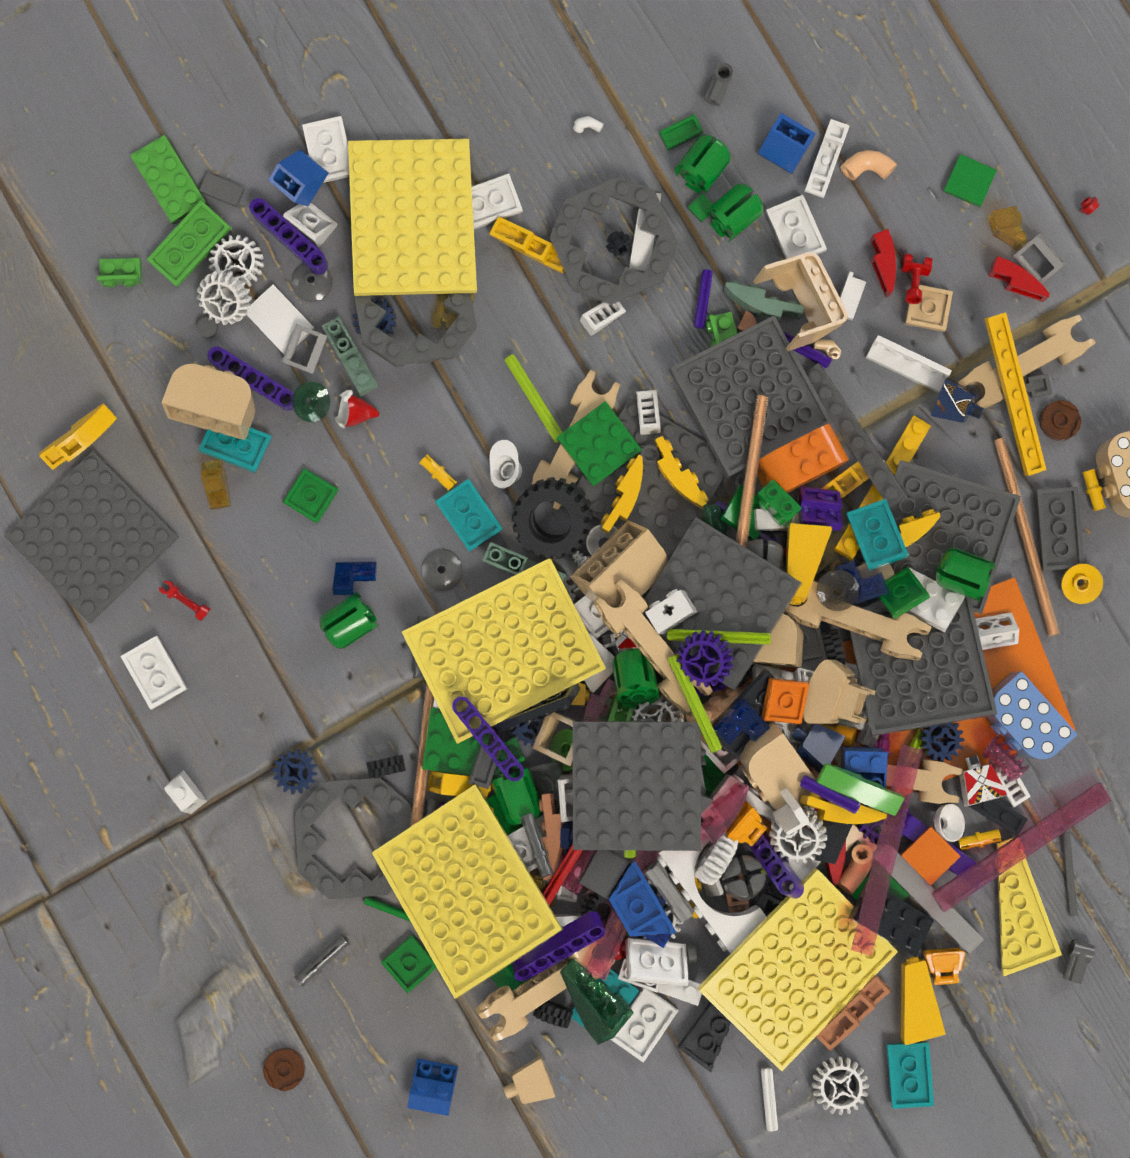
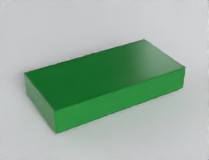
M694 114L659 131V135L667 151L702 135L704 131Z

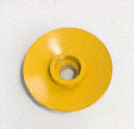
M1076 564L1070 567L1063 575L1061 582L1062 591L1066 598L1074 603H1090L1102 591V575L1092 565ZM1079 579L1084 581L1081 586L1077 585Z

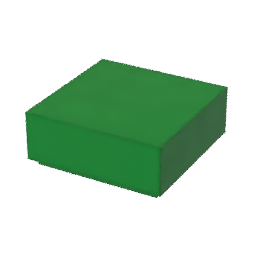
M702 193L688 206V210L702 223L709 216V213L705 215V210L712 203Z

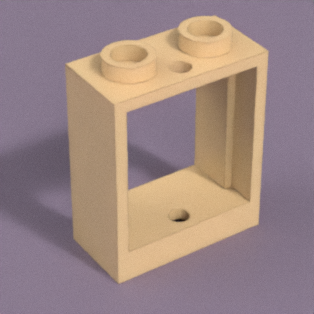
M553 711L551 715L544 717L542 727L535 738L533 749L573 767V743L567 757L548 749L559 721L573 727V721L575 720Z

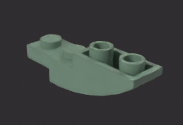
M738 281L726 282L723 292L743 309L761 318L768 319L775 316L779 323L781 316L800 319L803 314L804 306L800 305L799 302H783L777 297L765 298L766 290L760 286L750 285L749 287L742 285Z
M338 316L322 325L324 332L360 396L379 387L340 317Z
M490 542L482 560L514 576L539 564ZM557 571L563 582L566 574Z

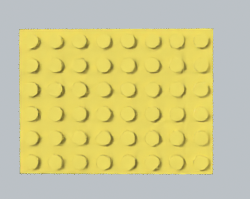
M469 139L348 141L354 296L477 293Z
M547 559L402 631L457 744L473 735L452 709L453 701L456 698L466 697L490 727L606 669L551 559ZM459 701L456 704L458 712H465L468 708L466 701ZM472 717L469 721L470 727L473 729L479 728L481 720L478 717Z
M473 785L372 852L454 999L459 998L563 930L477 785Z
M814 868L801 881L804 885L803 895L798 899L787 896L697 988L781 1071L794 1060L898 952L887 940L849 918L854 906L817 868Z

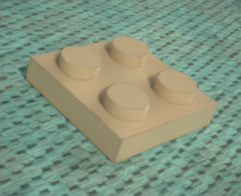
M919 285V289L923 292L922 302L919 304L908 303L905 325L945 332L953 291Z

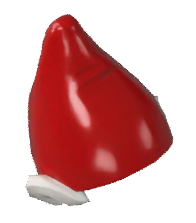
M346 390L340 394L342 398L338 417H335V420L344 429L345 427H352L366 420L379 417V411L363 399L352 395V390Z

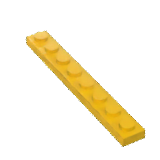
M1005 312L984 318L1025 476H1030L1045 471L1047 469L1007 314Z
M915 415L910 419L886 460V464L894 476L899 461L902 460L910 463L931 425ZM874 484L871 485L858 508L883 500ZM849 523L834 550L852 560L859 549V545Z

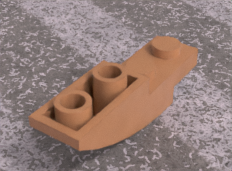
M552 793L543 794L542 799L539 800L540 811L544 812L545 820H542V830L547 836L541 838L545 850H548V858L552 870L555 872L563 850L565 822H561V814H556L554 795ZM553 874L544 877L543 880L551 879Z

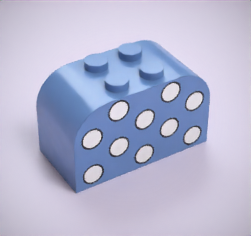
M1022 671L1011 672L992 689L997 714L986 718L992 724L990 726L997 735L1001 734L1006 739L1004 741L1006 746L1012 751L1015 750L1021 756L1032 759L1051 758L1078 735Z

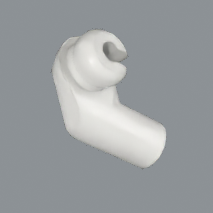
M586 116L576 119L573 129L577 133H582L584 128L589 127L600 133L604 123Z

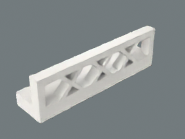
M879 335L873 341L866 356V359L937 393L940 392L945 379L950 376L952 371Z
M1012 612L976 619L983 650L1018 644L1019 628ZM1006 620L1010 622V625L1007 626L999 624V622ZM985 624L990 626V628L983 630L979 626Z

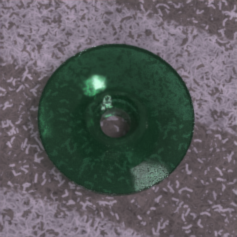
M311 381L301 384L293 394L292 406L294 412L301 420L306 422H317L324 418L330 407V396L326 388L320 383ZM307 398L310 399L309 405L306 404Z

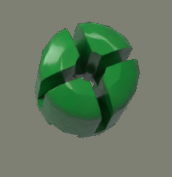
M701 135L677 164L674 172L676 176L680 174L687 181L685 186L696 193L705 191L706 194L730 163V151L725 143L719 139L716 140V137Z
M743 183L736 184L705 210V215L709 213L713 221L710 224L721 238L723 236L730 238L728 242L733 240L762 215V200L758 194L752 196L751 193L754 190L750 186Z
M957 548L948 549L943 554L942 561L939 562L935 576L937 584L942 588L980 602V597H984L989 586L991 575L989 572L991 569L994 570L995 562Z
M355 592L323 613L319 619L322 632H325L327 640L336 648L344 649L379 626L375 622L377 618L370 607L360 601L359 598L362 596L358 592Z
M631 648L618 653L612 662L617 698L621 702V706L637 708V704L649 702V705L657 701L659 693L656 674L650 661L638 648Z
M529 768L524 769V775L519 781H510L506 776L491 781L502 817L507 824L515 826L522 823L521 817L533 813L534 818H538L542 813L539 806L540 797ZM521 770L509 774V776L517 778L520 776Z

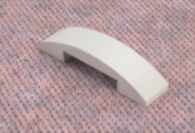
M833 119L830 120L804 192L824 198L849 125Z
M656 193V194H657V197H658V199H659V201H660V200H661V193ZM639 208L629 268L645 272L652 255L655 236L640 230L647 211Z

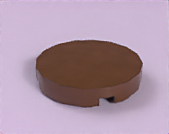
M1064 400L1054 401L1045 406L1039 419L1043 433L1056 441L1067 440L1076 435L1082 422L1077 407L1071 402Z
M276 1049L267 1057L263 1067L266 1082L272 1088L280 1091L295 1088L300 1084L305 1074L304 1059L293 1049Z

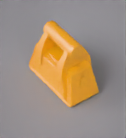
M745 801L721 830L726 833L727 838L733 841L738 840L739 843L747 842L750 846H753L768 827L762 823L761 816L748 801Z
M961 948L933 949L922 952L928 971L933 974L934 985L959 983L958 972L962 970L965 952ZM950 972L951 975L940 976V973Z

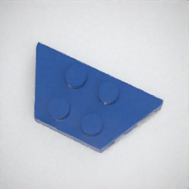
M633 861L609 897V901L630 937L676 933L636 861Z

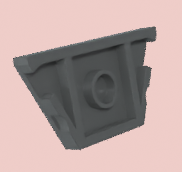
M799 624L804 636L802 668L815 671L821 662L827 660L820 627L815 629Z

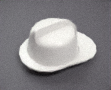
M509 440L496 442L492 446L489 458L491 481L498 488H507L515 485L520 479L522 466L518 460L517 448Z

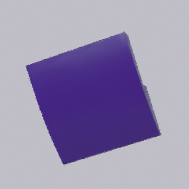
M800 486V524L830 526L832 530L841 531L843 523L840 513L842 508L840 492Z

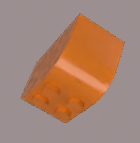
M829 423L762 457L757 461L759 466H756L758 467L756 475L763 488L771 480H774L782 489L790 493L800 488V486H804L839 468L849 461V458Z

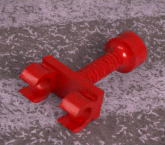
M905 253L901 272L912 273L911 288L906 292V301L909 304H919L922 302L923 294L919 289L920 275L929 276L932 270L933 258L925 257V261L919 264L912 262L913 254Z
M163 581L170 586V589L166 591L163 587H159V591L162 594H168V598L172 599L174 597L189 607V609L191 608L195 612L194 617L199 621L205 618L211 608L205 604L200 606L191 601L190 598L179 592L180 587L175 586L172 581Z

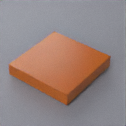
M769 678L761 719L764 721L801 724L809 683L806 681Z
M931 826L900 854L930 885L961 857Z

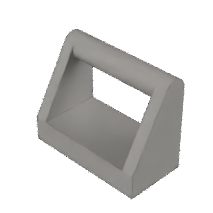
M1041 233L1013 255L1022 268L1032 274L1041 284L1066 265L1065 261ZM1033 244L1054 266V269L1043 278L1022 255Z
M296 324L282 362L313 374L327 335ZM302 331L317 337L306 367L291 361Z

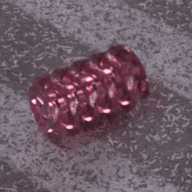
M997 736L988 743L982 757L984 759L989 758V764H995V769L1001 770V775L1007 776V781L1012 782L1020 778L1030 765L1028 764L1023 767V758L1016 761L1018 754L1010 755L1011 747L1004 750L1003 748L1006 743L1003 741L998 744L997 742L1000 737Z

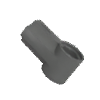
M720 63L715 69L704 97L708 104L720 106L733 75V69L728 63ZM725 71L728 77L721 78L718 73Z
M1072 939L1068 947L1067 954L1069 958L1062 978L1082 984L1087 964L1093 959L1095 946Z

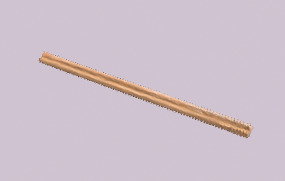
M763 395L757 396V404H755L756 409L754 412L756 414H754L755 419H753L754 424L751 431L753 434H751L752 439H750L751 444L749 446L751 449H749L750 454H748L749 459H747L748 464L746 467L748 469H746L747 474H745L746 479H744V494H742L741 514H739L740 522H738L739 527H737L738 532L736 534L737 543L744 547L747 544L745 542H748L746 541L748 539L746 534H749L747 529H750L747 528L750 526L748 522L751 521L749 520L751 519L749 514H752L750 513L752 511L750 506H753L751 501H754L751 499H754L752 494H755L753 492L755 487L753 486H756L754 481H757L754 479L757 478L755 474L758 473L756 472L758 471L756 466H759L757 465L759 463L757 459L760 458L758 454L761 453L758 451H761L759 450L761 448L759 446H762L760 445L762 443L760 439L763 438L761 434L764 433L761 431H764L762 430L764 428L762 426H765L763 425L765 423L763 419L766 418L764 417L766 416L764 411H767L765 406H768L765 404L768 403L766 399L769 397Z
M1006 439L994 440L995 448H997V455L1000 458L999 463L1002 465L1001 470H1003V477H1005L1006 487H1008L1007 492L1019 495L1020 493L1018 492L1020 490H1017L1019 488L1016 485L1018 483H1015L1017 478H1014L1015 476L1013 475L1015 473H1012L1014 468L1010 466L1012 461H1009L1011 459L1008 456L1009 454H1007L1009 451H1006L1008 446L1004 444ZM1020 500L1015 513V519L1018 521L1016 523L1019 526L1020 538H1023L1021 541L1024 543L1025 555H1027L1026 558L1029 560L1027 563H1029V570H1031V575H1033L1031 577L1034 580L1033 582H1035L1034 587H1037L1035 592H1038L1036 595H1038V602H1040V607H1042L1040 609H1043L1041 611L1044 614L1042 617L1046 619L1044 624H1047L1045 627L1048 629L1047 634H1050L1048 636L1060 634L1058 633L1059 630H1057L1056 618H1053L1055 615L1052 613L1054 611L1051 608L1052 603H1049L1051 600L1049 601V593H1047V588H1045L1047 586H1044L1046 585L1045 581H1043L1045 578L1041 576L1043 571H1040L1042 568L1040 569V561H1038V556H1036L1038 554H1035L1037 553L1036 549H1034L1036 546L1032 544L1034 539L1030 537L1032 532H1029L1031 530L1028 527L1029 522H1026L1028 521L1027 517H1025L1027 514L1024 515L1026 513L1023 510L1025 507L1021 505L1023 500Z
M426 684L424 717H422L423 727H421L422 735H420L422 740H420V753H418L420 758H418L417 770L419 771H416L418 776L415 779L417 784H415V797H413L415 798L413 799L415 801L413 802L414 807H412V814L414 815H411L413 820H411L412 823L410 824L412 825L410 826L422 820L423 817L422 812L424 808L422 807H424L423 802L425 799L423 794L426 791L424 790L427 783L425 782L427 781L425 776H427L428 772L426 771L428 770L422 769L430 710L434 704V696L428 684Z

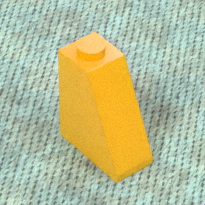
M429 770L427 791L458 796L472 787L473 784L468 783L469 775ZM491 784L489 789L478 786L485 799H487L491 791Z

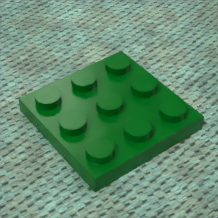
M606 401L556 437L592 487L642 451Z
M431 707L422 769L470 776L480 748L479 742L472 736L457 744L440 708ZM490 733L483 735L482 742L489 745Z

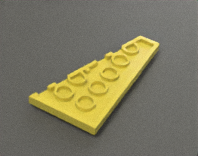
M1016 836L996 843L1002 976L1062 955L1019 839Z

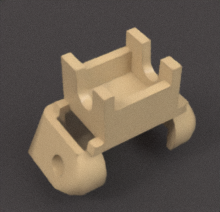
M824 660L818 665L809 682L803 713L804 720L811 724L838 723L839 719H846L854 723H865L866 718L861 717L860 714L866 696L869 694L875 695L876 691L858 685V680L853 678L854 673L837 660Z

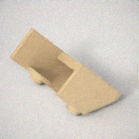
M807 252L766 265L753 280L754 284H758L772 279L774 285L782 291L793 289L800 305L804 306L803 312L809 323L804 324L800 328L799 333L786 347L787 351L816 342L842 326L847 320V311L821 259L813 252Z

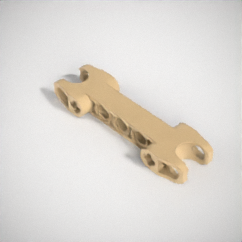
M1080 315L1060 320L1046 328L1042 332L1047 340L1017 356L1023 377L1056 358L1064 366L1077 359L1096 343L1093 338L1085 342H1077L1072 338L1071 328L1082 320ZM989 361L974 368L966 377L958 382L963 387L975 385L980 389L981 398L975 404L983 408L991 407L1005 399L997 368L993 369Z
M590 370L585 379L578 385L570 404L578 407V410L569 428L604 401L613 410L620 384L615 382L608 393L603 395L597 394L592 389L596 372ZM561 444L551 464L541 460L533 475L532 484L541 479L545 481L550 477H555V480L560 478L566 479L568 484H571V482L577 483L579 477L570 473L575 463ZM554 502L553 509L558 511L562 505Z
M618 580L614 584L621 595V603L617 608L610 607L601 598H597L593 602L602 621L615 635L624 630L664 679L658 685L660 692L681 712L688 714L691 709L668 662V658L675 654L643 616L642 613L648 609L644 599L623 580ZM696 680L692 682L693 686L705 696L713 692L710 685L705 688L703 682L700 686L696 685Z
M815 581L811 585L806 603L799 607L789 605L784 612L785 615L807 627L817 629L820 622L824 621L881 641L883 643L880 650L883 653L896 658L916 661L921 659L922 652L908 644L907 635L910 633L928 635L931 626L907 613L902 614L896 619L893 617L888 618L830 598L832 589Z
M842 747L839 748L833 759L836 766L840 768ZM924 759L922 770L887 765L886 786L919 790L918 801L937 804L959 803V797L944 792L942 781L949 774L962 775L963 769L951 766L945 762Z
M603 937L542 971L513 991L509 986H503L489 994L475 1011L481 1019L493 1014H500L498 1023L488 1032L494 1042L502 1040L525 1028L529 1022L526 1017L527 1014L578 980L583 985H587L600 978L615 962L614 957L609 952L592 958L594 947L602 941Z

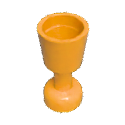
M819 724L845 736L842 744L852 747L857 734V728L840 724L837 727Z

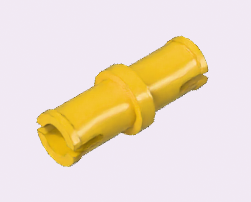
M429 454L419 462L432 475L431 477L434 480L437 479L447 491H450L457 483L444 470L445 468L443 466L440 467Z
M1095 469L1082 472L1087 487L1086 494H1089L1093 511L1106 508L1101 493L1103 489L1102 486H1099Z
M998 829L983 833L978 831L975 832V835L962 837L957 841L960 851L974 847L983 848L986 844L1001 842V835Z

